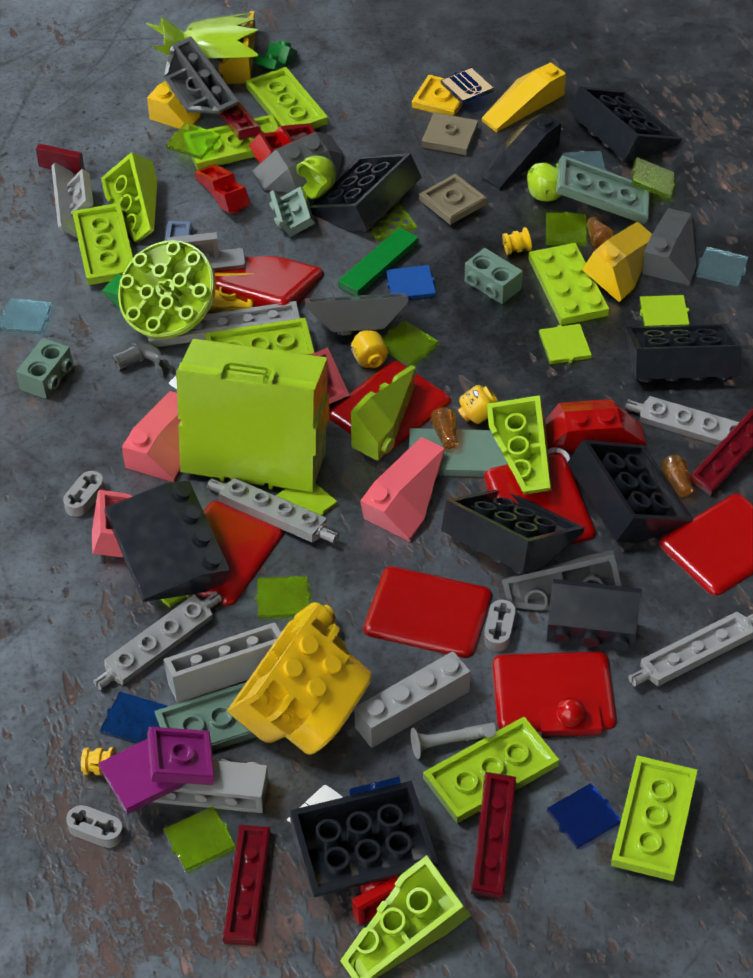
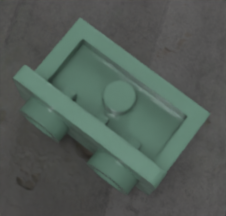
M301 186L281 198L274 190L269 192L272 199L269 204L277 216L274 218V221L280 231L285 230L289 237H292L315 224L306 193Z

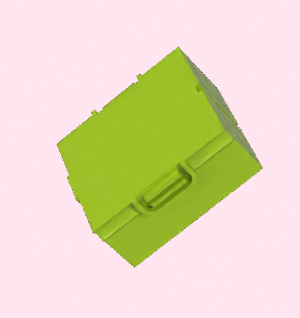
M192 339L178 370H176L178 419H181L178 426L180 472L220 478L221 482H224L226 477H230V481L236 478L249 484L264 486L265 483H269V489H273L275 486L313 492L326 455L325 437L329 421V394H327L326 377L327 357Z

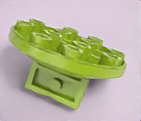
M168 240L153 244L134 256L120 279L118 300L122 315L130 326L147 337L169 339L180 336L193 329L208 313L216 291L214 269L208 258L198 248L189 243Z

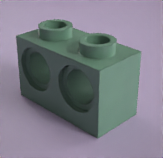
M486 248L465 262V282L501 304L505 303L522 289L523 271Z
M42 338L16 371L19 389L47 399L52 391L58 388L65 374L69 373L73 367L70 347Z

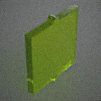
M185 122L177 132L173 133V137L166 144V148L202 160L210 150L214 149L213 146L221 138V134Z
M636 157L634 167L631 170L633 174L631 184L670 200L672 189L675 186L673 183L674 172Z
M568 212L546 213V245L576 243L577 246H586V214Z
M405 320L393 330H388V334L382 338L387 346L388 354L407 366L414 365L422 357L426 358L427 353L438 345L437 340Z
M307 576L257 578L258 594L255 595V601L258 602V619L294 617L308 606L310 593L307 592Z
M213 806L163 829L172 846V854L177 855L185 872L235 849V844L227 832V824L221 822Z

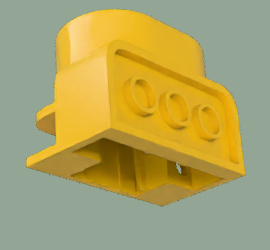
M320 603L288 622L227 709L231 716L260 740L266 743H273L286 737L308 755L321 750L339 732L366 692L372 679L371 671L352 654L347 652L345 643L337 636L340 627L336 624L327 627L316 618L324 607Z

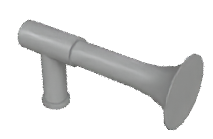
M487 723L429 735L420 734L415 728H412L411 745L415 757L420 759L421 753L433 746L493 737L496 733V726L494 723Z

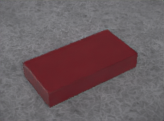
M40 143L35 148L39 167L52 169L51 166L57 163L75 175L81 169L85 170L82 152Z

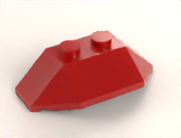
M612 399L558 403L545 420L548 449L561 448L567 453H573L582 440L644 444L646 447L641 423Z

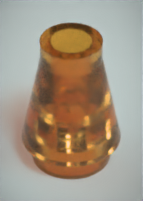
M591 217L587 220L586 227L589 231L591 244L594 247H600L614 236L612 229L602 223L599 218Z
M447 407L433 411L430 423L439 437L442 446L445 449L456 447L458 445L456 414Z
M672 455L664 459L661 463V472L676 490L678 496L684 497L692 493L693 487L690 481L687 461L681 455Z

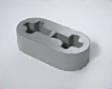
M87 471L83 473L63 497L67 514L74 517L82 516L97 501L98 491L104 490L103 477L99 472Z
M497 600L490 606L484 631V644L491 651H503L510 644L515 622V606L510 601ZM500 612H506L503 620H498ZM496 630L501 631V636L499 637V640L493 639L495 637Z
M83 805L72 808L67 814L68 829L77 838L105 848L115 847L123 840L122 823L115 816ZM83 817L86 818L87 823L81 822L79 825H76V820L81 821ZM111 828H114L115 833L109 832L107 836L104 835L103 830L109 831Z

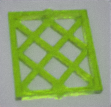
M399 203L389 209H392V211L388 212L387 216L389 217L387 220L379 219L377 221L385 223L384 227L376 226V222L374 227L369 230L377 242L386 239L395 231L387 229L389 224L397 226L396 229L404 227L402 229L406 231L417 228L409 214ZM396 209L400 210L402 215L395 214ZM392 217L400 218L399 222L391 221ZM403 220H408L410 225L403 224ZM374 230L382 232L380 235H377Z

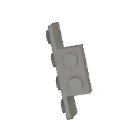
M54 163L51 167L58 227L64 233H69L77 238L72 211L93 206L90 173L81 169L73 177L71 171Z
M217 232L167 238V241H183L198 248L208 258L214 272L245 268L242 248L218 250Z

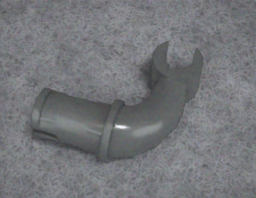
M133 343L128 349L112 355L114 364L119 371L137 361L142 362L144 359H150L155 363L156 373L159 377L164 378L162 368H169L173 374L174 369L171 358L163 356L160 350L151 344Z

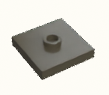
M433 113L423 136L421 147L466 156L478 128V120Z
M457 174L448 177L419 194V200L450 225L487 204V197Z

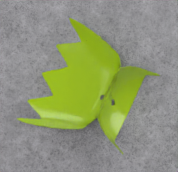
M251 13L194 21L188 25L185 32L162 16L159 26L146 23L164 35V46L152 47L168 56L171 45L192 36L208 59L258 56L254 50L238 41L258 31V29L241 27L242 24L255 19L240 18L239 16Z

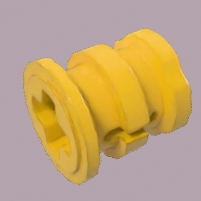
M526 227L520 233L513 231L511 235L507 233L502 234L503 246L507 255H511L513 251L519 253L523 249H527V251L532 250L530 234Z
M110 747L108 751H105L104 748H96L95 751H92L91 748H84L81 756V771L83 775H90L91 772H94L95 775H103L98 763L117 754L116 748Z

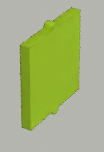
M684 295L640 296V316L643 317L644 326L690 325L688 319L689 308H686Z
M580 324L558 325L557 327L539 330L550 364L573 363V361L591 359V352Z
M316 483L313 492L286 488L276 495L321 516L337 505V501Z

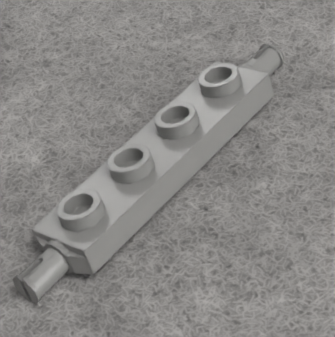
M649 396L644 404L628 399L625 410L639 413L640 423L714 445H719L739 423Z
M211 478L207 484V489L219 493V502L307 541L314 542L320 538L333 544L338 541L339 533L326 528V517L236 478L225 484Z
M216 591L204 600L192 595L104 659L106 672L93 680L94 685L98 686L99 690H102L113 680L121 685L127 683L211 621L213 614L210 609L222 602L221 596Z
M735 612L641 659L640 666L642 669L628 676L630 683L635 687L646 680H650L658 687L753 639V614L745 617L739 612Z

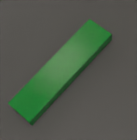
M399 227L338 280V287L354 296H360L385 274L386 270H389L418 244L419 237Z

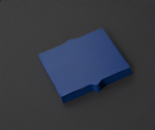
M429 265L386 270L388 279L387 289H390L391 294L407 293L408 300L436 297L434 288L435 278L431 276Z

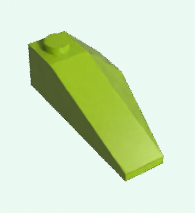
M131 152L101 177L105 198L112 204L120 203L126 230L133 241L139 243L154 231L157 176L152 160Z
M410 365L395 375L391 384L383 383L380 385L379 392L374 393L371 391L353 408L351 411L352 448L377 461L385 453H389L392 450L415 387V366Z
M540 395L487 404L489 429L523 494L550 491L547 432Z
M427 855L400 875L394 884L395 888L385 902H381L376 909L378 912L366 928L361 930L340 960L351 978H377L444 937L471 916L458 895Z

